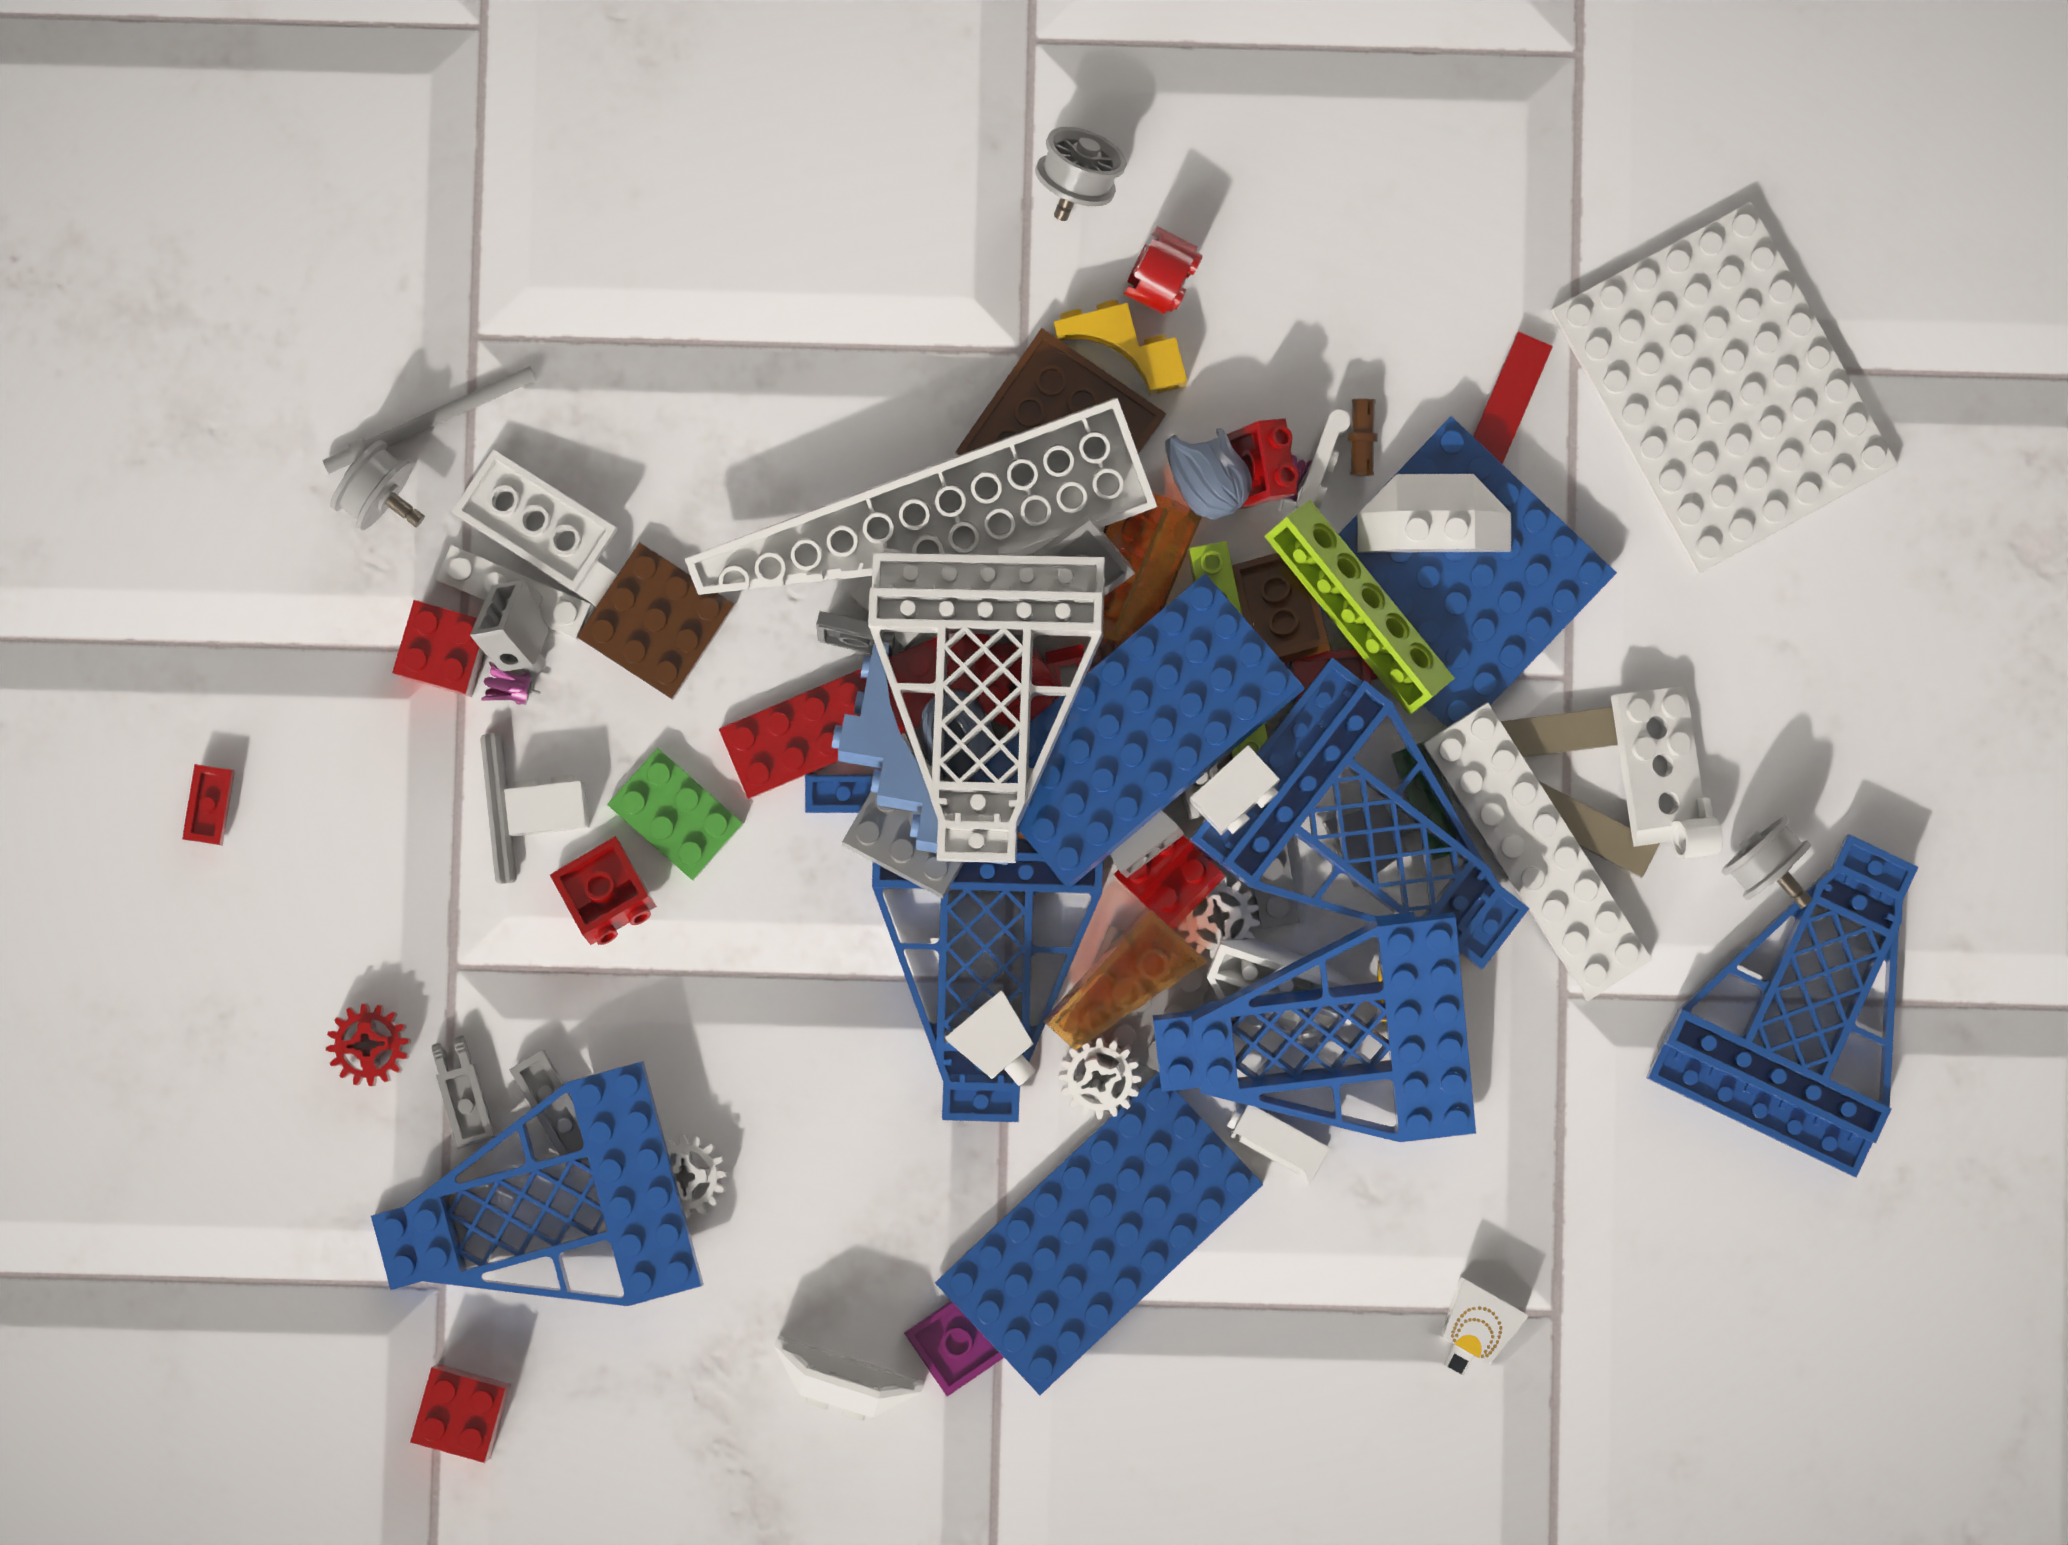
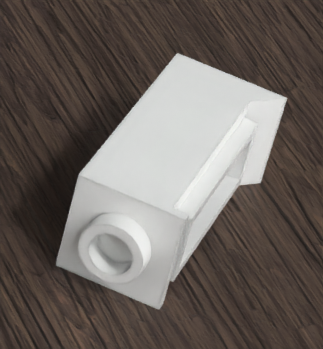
M1245 1105L1244 1109L1237 1106L1227 1124L1232 1129L1230 1137L1235 1138L1236 1134L1240 1135L1238 1141L1299 1175L1303 1171L1306 1183L1309 1186L1330 1147L1283 1121L1250 1105Z

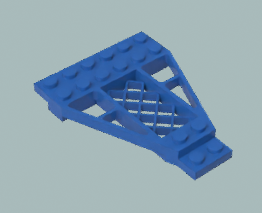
M1330 658L1256 753L1280 779L1278 785L1274 787L1279 793L1263 808L1258 804L1254 805L1246 813L1250 819L1234 834L1227 830L1223 835H1220L1205 819L1189 840L1250 888L1369 923L1376 920L1374 915L1321 899L1322 895L1339 874H1345L1394 914L1425 909L1427 910L1422 916L1454 912L1459 953L1479 969H1484L1530 908L1498 883L1490 867L1483 861L1396 711L1395 704L1365 680L1361 681L1334 658ZM1385 716L1391 720L1415 762L1394 790H1391L1354 760V756ZM1345 768L1355 775L1338 778ZM1418 771L1421 772L1457 834L1456 840L1402 798V792ZM1359 780L1362 803L1341 805L1338 782ZM1366 784L1386 800L1368 802ZM1333 786L1335 806L1315 808L1330 787ZM1389 804L1392 827L1372 829L1369 806ZM1362 807L1365 830L1345 832L1342 809ZM1397 809L1416 824L1399 826ZM1336 810L1338 833L1318 835L1315 813ZM1308 816L1311 834L1301 827ZM1420 828L1422 851L1402 853L1399 830ZM1393 831L1396 854L1375 856L1372 833ZM1427 833L1446 848L1429 850ZM1366 834L1369 857L1348 859L1345 837ZM1292 836L1298 837L1332 866L1330 874L1312 897L1268 885L1260 880L1261 876ZM1339 837L1341 857L1319 840ZM1450 851L1453 874L1432 877L1430 854ZM1423 855L1426 878L1405 880L1403 857ZM1457 856L1464 861L1460 867H1458ZM1396 858L1399 881L1378 883L1376 860ZM1369 861L1372 882L1352 867L1350 863ZM1450 879L1435 898L1433 881ZM1426 882L1429 905L1409 907L1406 884ZM1400 885L1402 905L1379 887Z
M1847 834L1831 868L1826 870L1805 890L1813 900L1803 909H1800L1793 901L1677 1010L1646 1079L1857 1178L1872 1144L1877 1142L1892 1110L1890 1108L1899 927L1902 923L1903 900L1919 867ZM1815 906L1827 911L1811 917ZM1831 915L1838 936L1819 943L1812 922ZM1790 916L1795 918L1790 933L1766 981L1763 982L1737 969V966ZM1839 918L1860 927V929L1845 934ZM1805 928H1807L1812 946L1795 951ZM1865 932L1873 953L1854 959L1846 938ZM1874 934L1880 937L1878 943L1876 942ZM1840 941L1847 962L1828 968L1821 947ZM1815 950L1822 971L1803 977L1796 956ZM1870 959L1861 978L1856 964ZM1885 960L1883 1033L1881 1038L1858 1027L1855 1022ZM1790 962L1796 980L1779 986ZM1850 967L1856 988L1838 994L1830 973ZM1728 974L1740 978L1758 987L1760 990L1757 1004L1744 1032L1740 1036L1692 1014V1008ZM1824 976L1831 997L1812 1003L1805 982ZM1799 985L1806 1006L1787 1012L1779 991ZM1854 994L1846 1012H1844L1840 998ZM1774 997L1781 1015L1762 1021ZM1833 1001L1841 1022L1821 1028L1814 1008ZM1808 1010L1815 1031L1796 1038L1789 1017ZM1783 1020L1790 1040L1770 1047L1763 1026ZM1837 1029L1831 1045L1828 1047L1824 1033ZM1757 1031L1763 1047L1753 1043ZM1851 1032L1882 1046L1878 1101L1830 1079ZM1817 1036L1825 1057L1805 1063L1798 1042ZM1792 1045L1798 1064L1773 1051ZM1821 1064L1818 1073L1808 1069Z
M1017 839L1016 863L1003 865L991 862H964L949 890H960L963 892L950 904L949 890L944 899L941 898L940 937L934 944L900 943L883 896V891L885 889L923 888L873 862L872 888L943 1080L942 1120L1019 1122L1020 1086L1015 1083L1004 1069L991 1079L950 1043H945V1028L950 1033L953 1031L948 1023L964 1008L972 1015L974 1011L968 1004L983 990L991 997L995 996L987 986L1005 971L1020 987L1008 998L1009 1003L1023 991L1022 1025L1032 1040L1033 1045L1023 1052L1022 1055L1030 1062L1102 895L1103 861L1070 889L1061 882L1026 839ZM972 891H997L1001 893L986 907ZM1011 892H1025V907ZM967 893L983 909L968 925L952 910ZM1069 893L1089 894L1091 896V902L1071 948L1038 947L1033 944L1032 909L1035 894ZM1005 895L1022 910L1006 926L990 911ZM948 912L963 927L950 942H948ZM987 913L1002 930L985 945L970 928ZM1025 914L1023 946L1008 929ZM966 932L982 947L967 963L950 948ZM1004 933L1020 948L1005 964L989 949ZM905 949L935 950L939 954L936 1023H931L928 1019L904 954ZM947 950L963 966L948 981ZM986 951L1001 968L983 983L969 966ZM1024 952L1022 984L1007 967ZM1035 953H1065L1067 958L1039 1023L1036 1026H1031L1029 1023L1031 958ZM966 970L981 987L964 1002L949 985ZM947 989L961 1006L945 1020Z
M1414 912L1375 916V921L1221 1000L1209 1001L1191 1011L1153 1015L1161 1091L1200 1088L1201 1094L1396 1142L1476 1134L1457 925L1454 912L1415 917ZM1371 937H1377L1382 981L1328 987L1326 961ZM1317 965L1320 967L1321 988L1260 995ZM1369 1001L1379 1010L1366 1024L1354 1015L1353 1012L1362 1002ZM1341 1004H1349V1005L1345 1008V1007L1342 1006ZM1324 1006H1331L1340 1013L1339 1017L1329 1028L1314 1018ZM1306 1008H1311L1308 1012L1303 1010ZM1288 1010H1292L1302 1018L1291 1032L1276 1023L1280 1016ZM1271 1012H1273V1013L1270 1015V1017H1268L1266 1014H1264V1013H1271ZM1247 1015H1254L1264 1023L1253 1037L1238 1027ZM1384 1016L1386 1018L1388 1039L1374 1030ZM1347 1019L1362 1029L1350 1044L1336 1034ZM1308 1024H1311L1323 1033L1312 1048L1297 1038ZM1270 1028L1285 1038L1274 1052H1271L1259 1043ZM1233 1033L1247 1043L1236 1056ZM1368 1035L1382 1044V1047L1371 1059L1357 1050ZM1330 1039L1344 1049L1333 1064L1318 1054ZM1291 1044L1306 1054L1295 1068L1280 1058ZM1253 1048L1268 1058L1257 1072H1254L1242 1063ZM1389 1052L1390 1060L1381 1061ZM1351 1055L1362 1062L1359 1064L1343 1065ZM1312 1060H1315L1324 1067L1304 1070ZM1274 1064L1285 1071L1282 1073L1266 1074ZM1237 1069L1244 1073L1247 1077L1238 1078ZM1384 1079L1392 1081L1396 1116L1395 1126H1387L1342 1115L1339 1093L1342 1085ZM1328 1086L1333 1090L1335 1110L1330 1112L1261 1094Z
M644 1061L566 1082L406 1206L371 1216L390 1290L423 1281L631 1306L704 1285ZM566 1093H569L584 1143L583 1148L579 1151L550 1159L538 1160L535 1157L526 1124ZM516 1131L519 1132L526 1158L523 1166L462 1183L456 1181V1178ZM588 1157L589 1165L578 1159ZM568 1162L559 1179L542 1170ZM574 1165L592 1174L583 1193L564 1183ZM532 1172L523 1189L505 1180ZM537 1175L555 1184L546 1203L528 1193ZM495 1182L486 1199L469 1190ZM594 1183L599 1202L588 1197ZM501 1185L519 1195L509 1213L491 1203ZM561 1188L579 1198L570 1216L551 1206ZM459 1192L450 1207L447 1195ZM464 1195L482 1205L473 1223L455 1213ZM524 1198L542 1208L533 1226L515 1217ZM584 1202L602 1212L593 1230L574 1220ZM487 1209L505 1218L496 1236L478 1226ZM547 1212L566 1222L556 1240L538 1230ZM454 1220L469 1228L461 1244ZM605 1221L607 1231L598 1233ZM511 1222L529 1232L519 1250L501 1240ZM570 1226L588 1235L561 1243ZM474 1232L492 1242L483 1260L465 1250ZM534 1236L552 1245L525 1253ZM600 1241L609 1242L612 1246L624 1295L617 1296L571 1290L562 1259L563 1253L567 1250ZM497 1246L515 1255L488 1263ZM541 1257H550L555 1266L560 1289L484 1280L482 1275L486 1272ZM464 1258L478 1266L467 1269Z

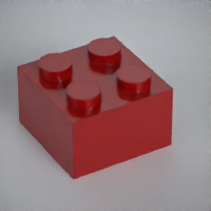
M413 600L392 673L401 678L472 698L485 654L470 636L477 618Z
M441 1364L434 1365L429 1373L410 1443L486 1463L492 1455L511 1384Z

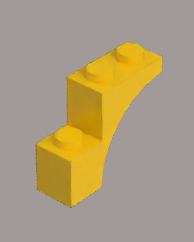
M1110 300L1096 305V311L1082 314L1081 309L1071 310L1060 314V320L1054 321L1055 335L1060 341L1086 340L1096 342L1124 356L1142 377L1149 396L1183 388L1187 385V377L1176 337L1167 339L1166 334L1156 335L1145 339V345L1139 346L1128 303L1119 305L1118 300Z

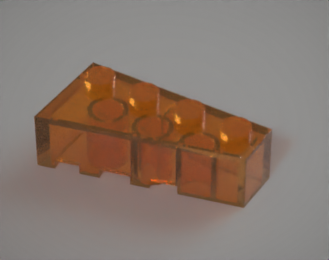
M1145 907L1043 1019V1022L1076 1051L1116 1024L1117 1021L1146 1004L1148 1000L1163 990L1170 988L1193 970H1197L1206 964L1207 961L1159 916Z

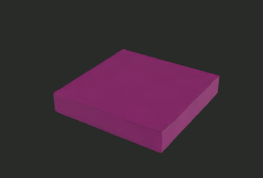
M949 1301L904 1332L947 1397L1004 1358L952 1301Z

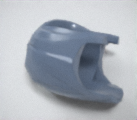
M1218 428L1216 429L1218 438L1196 444L1184 442L1174 434L1165 441V450L1174 482L1184 501L1197 515L1212 520L1233 514L1247 500L1251 491L1252 481L1247 465L1233 449L1224 430Z
M950 689L961 701L970 695L962 689ZM947 693L945 717L958 706ZM935 696L925 705L921 717L922 741L930 766L933 763ZM976 699L967 706L980 721L987 716ZM963 710L947 726L962 740L977 724ZM989 723L986 727L995 736L992 726ZM983 730L966 744L967 748L979 760L996 745ZM946 731L944 755L957 744ZM961 749L946 763V766L961 778L976 763ZM943 769V777H948L947 772ZM974 776L968 780V782H978Z

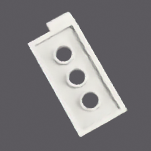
M493 449L452 510V513L597 607L617 577L616 573L597 560L618 528ZM504 492L512 493L514 496L512 507L507 511H498L496 508L498 496ZM534 512H542L545 517L544 525L536 531L528 530L526 521L529 515ZM564 532H573L576 538L574 546L567 551L559 550L557 547L558 537Z
M1687 686L1612 695L1611 702L1633 847L1672 842L1674 852L1680 859L1720 853L1723 845V835L1718 820L1713 817L1710 797H1703ZM1651 718L1658 720L1662 727L1661 735L1657 739L1651 737L1647 731V723ZM1657 755L1663 757L1667 762V772L1663 777L1657 775L1653 770V760ZM1663 793L1668 794L1673 801V809L1669 814L1663 813L1658 805L1659 797Z

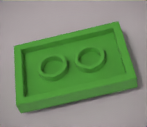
M659 748L650 755L607 804L693 881L744 824Z

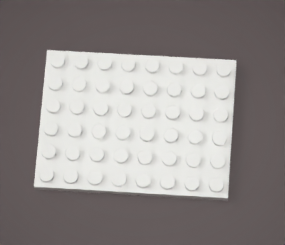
M1751 201L1556 306L1550 311L1697 575L1898 466Z

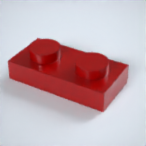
M194 764L182 836L183 840L223 846L235 770Z

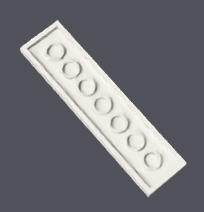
M1488 702L1422 743L1520 898L1530 908L1529 912L1587 1001L1652 960Z

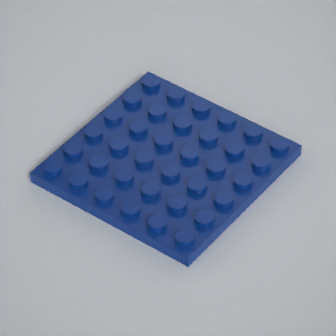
M1452 416L1445 421L1396 474H1474L1511 513V552L1357 553V515L1338 534L1454 676V680L1423 704L1446 728L1484 703L1488 702L1491 705L1617 574L1609 564Z

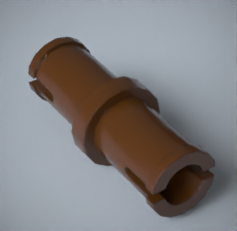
M1352 399V433H1348V441L1352 442L1351 476H1374V442H1378V434L1374 433L1376 399Z

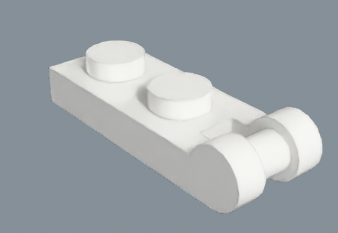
M1338 409L1330 413L1324 425L1295 510L1309 500L1312 501L1316 508L1320 509L1327 487L1321 485L1325 471L1333 473L1340 453L1333 450L1337 437L1345 434L1351 422L1350 416L1346 411Z

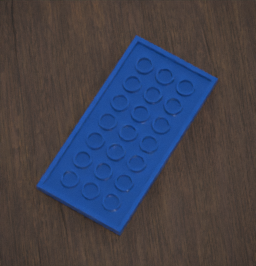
M1204 574L1086 674L1017 829L1061 882L1070 889L1305 688L1212 580ZM1060 696L1030 722V768L1035 767L1066 696ZM1019 733L1005 745L1017 760L1019 759ZM1002 750L985 764L986 768L998 780L1015 765ZM981 768L973 775L978 782L994 783ZM1018 771L1005 783H1018Z
M1159 1072L1139 1090L1137 1097L1132 1096L1130 1098L1131 1106L1128 1109L1123 1106L1119 1108L1117 1116H1111L935 1282L1039 1396L1264 1185L1177 1091H1161Z

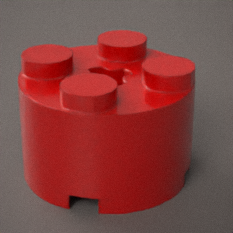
M1156 226L1150 235L1157 239L1153 238L1150 245H1144L1127 280L1133 287H1126L1122 294L1164 315L1166 311L1172 312L1179 307L1187 290L1181 287L1185 278L1188 279L1190 275H1194L1203 255L1197 252L1198 246Z
M998 643L989 649L1002 664L1018 650L1014 643ZM1033 647L1032 684L1035 686L1055 687L1053 677L1044 658ZM983 654L976 661L973 674L983 683L999 667L986 654ZM1022 656L1008 668L1009 672L1020 683ZM1003 673L988 689L1002 702L1017 686H1010L1008 688L1007 684L1012 681ZM973 681L974 689H976L978 685ZM984 692L978 696L981 707L987 715L997 707ZM1021 694L1006 707L1019 722ZM1037 695L1032 698L1030 722L1051 705L1054 696ZM1003 711L993 719V721L1003 726L1013 728L1016 726Z

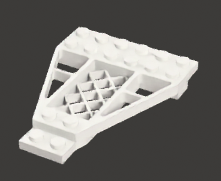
M873 553L868 626L938 819V861L1016 863L1017 826L1019 827L1103 637L1104 557ZM884 632L936 633V681L931 684L898 683L882 641V634ZM948 633H956L948 640ZM967 634L978 645L979 649L963 663L950 648ZM974 634L994 635L983 644ZM1006 635L1018 650L1002 664L989 649ZM1013 635H1023V645ZM1039 635L1091 637L1070 687L1035 686L1032 684L1033 640ZM983 654H986L999 668L982 683L969 670V667ZM949 655L960 667L947 678V659ZM1022 656L1020 683L1009 672L1008 668ZM965 672L978 687L965 700L961 701L950 690L949 686ZM1004 673L1017 688L1000 702L990 692L988 687ZM904 692L935 694L932 766L926 763L902 696ZM984 692L997 707L980 721L967 706ZM947 693L958 706L945 717ZM1021 694L1019 722L1006 707ZM1037 695L1066 696L1034 768H1030L1031 700ZM964 710L977 726L960 740L947 725ZM1003 711L1016 726L999 741L986 726ZM983 730L996 745L979 760L967 748L966 744ZM946 731L957 744L944 755ZM1019 733V759L1017 760L1005 745ZM963 749L976 764L959 779L946 766V763ZM1002 750L1015 765L998 780L986 768L985 764ZM981 768L994 783L966 781ZM943 769L955 782H943ZM1018 771V783H1005Z

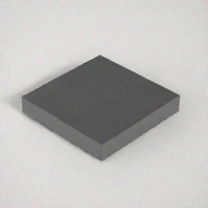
M819 611L816 626L820 643L872 654L875 642L868 622ZM884 632L882 634V641L884 646H889L890 657L895 646V632Z

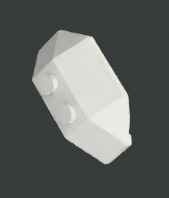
M1396 474L1357 514V553L1511 552V513L1474 474Z
M1256 939L1220 941L1208 970L1207 979L1218 999L1221 1000L1305 956ZM1326 964L1328 987L1355 984ZM1317 965L1260 995L1321 988L1320 967ZM1341 1004V1005L1346 1008L1349 1004ZM1324 1006L1314 1018L1329 1028L1339 1017L1340 1013L1331 1006ZM1306 1008L1303 1010L1308 1012L1311 1008ZM1288 1010L1280 1016L1276 1023L1291 1032L1302 1018L1292 1010ZM1271 1012V1013H1264V1014H1266L1268 1017H1270V1015H1271L1273 1012ZM1247 1015L1242 1020L1244 1023L1259 1028L1264 1024L1254 1015ZM1347 1019L1340 1029L1351 1026L1352 1022ZM1308 1024L1297 1038L1305 1040L1322 1035L1323 1033L1311 1024ZM1271 1028L1269 1029V1031L1274 1032V1033H1277V1032L1274 1031L1273 1029H1271Z
M778 1336L774 1344L799 1395L807 1397L805 1403L826 1410L829 1404L844 1408L842 1415L855 1420L864 1421L865 1416L873 1418L921 1393L925 1381L782 1336Z

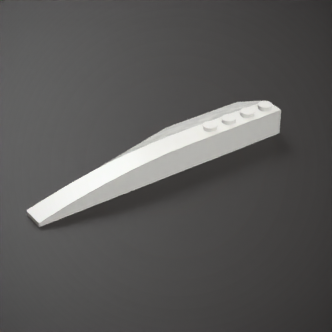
M1115 397L685 558V562L698 595L872 576L873 553L1026 556L1037 552L1087 514L1101 528L1153 509L1157 505L1118 398Z

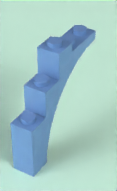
M873 644L872 655H864L861 678L867 679L865 692L858 691L855 701L854 714L860 716L845 714L843 726H835L832 748L838 749V761L882 768V770H874L871 792L877 793V805L920 812L921 815L913 814L910 837L917 838L916 850L937 853L938 819L917 759L913 756L899 732L890 705L887 675L876 645ZM885 646L887 655L889 657V646Z

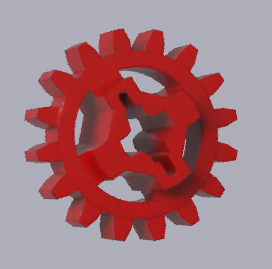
M368 1003L361 1004L359 1014L352 1007L347 1008L348 1019L336 1017L334 1021L340 1028L338 1031H328L327 1033L329 1037L335 1039L334 1045L326 1047V1051L335 1052L336 1058L330 1062V1065H341L343 1067L339 1075L341 1078H346L353 1074V1085H360L363 1078H366L369 1087L376 1086L378 1076L385 1083L391 1081L389 1071L401 1073L403 1069L397 1063L398 1060L409 1059L410 1057L407 1052L402 1051V1045L411 1043L410 1038L401 1037V1032L407 1028V1025H395L394 1021L398 1015L396 1012H391L384 1016L383 1005H377L374 1011L371 1012ZM374 1020L384 1024L392 1036H384L379 1032ZM358 1022L357 1032L350 1040H345L348 1030ZM367 1034L370 1040L385 1043L371 1049L370 1056L365 1049L353 1048V1045L366 1041ZM393 1049L389 1060L379 1068L382 1055L387 1050ZM346 1054H353L359 1059L363 1070L355 1067L348 1060Z

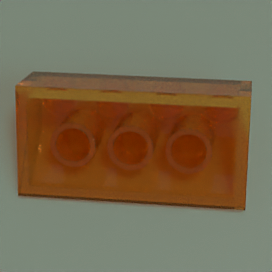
M1153 494L1157 507L1105 526L1104 534L1131 564L1135 574L1104 596L1103 637L1101 641L1119 647L1164 609L1202 518L1192 509L1174 499Z

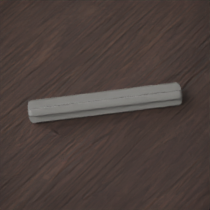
M498 733L484 734L481 736L480 741L495 881L499 884L513 883L516 881L517 876L513 838L509 835L504 792V789H507L502 736Z

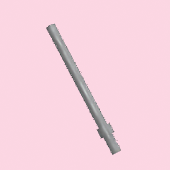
M529 366L366 441L363 438L349 444L350 448L322 460L328 474L352 464L369 446L378 440H382L387 444V447H390L537 379Z

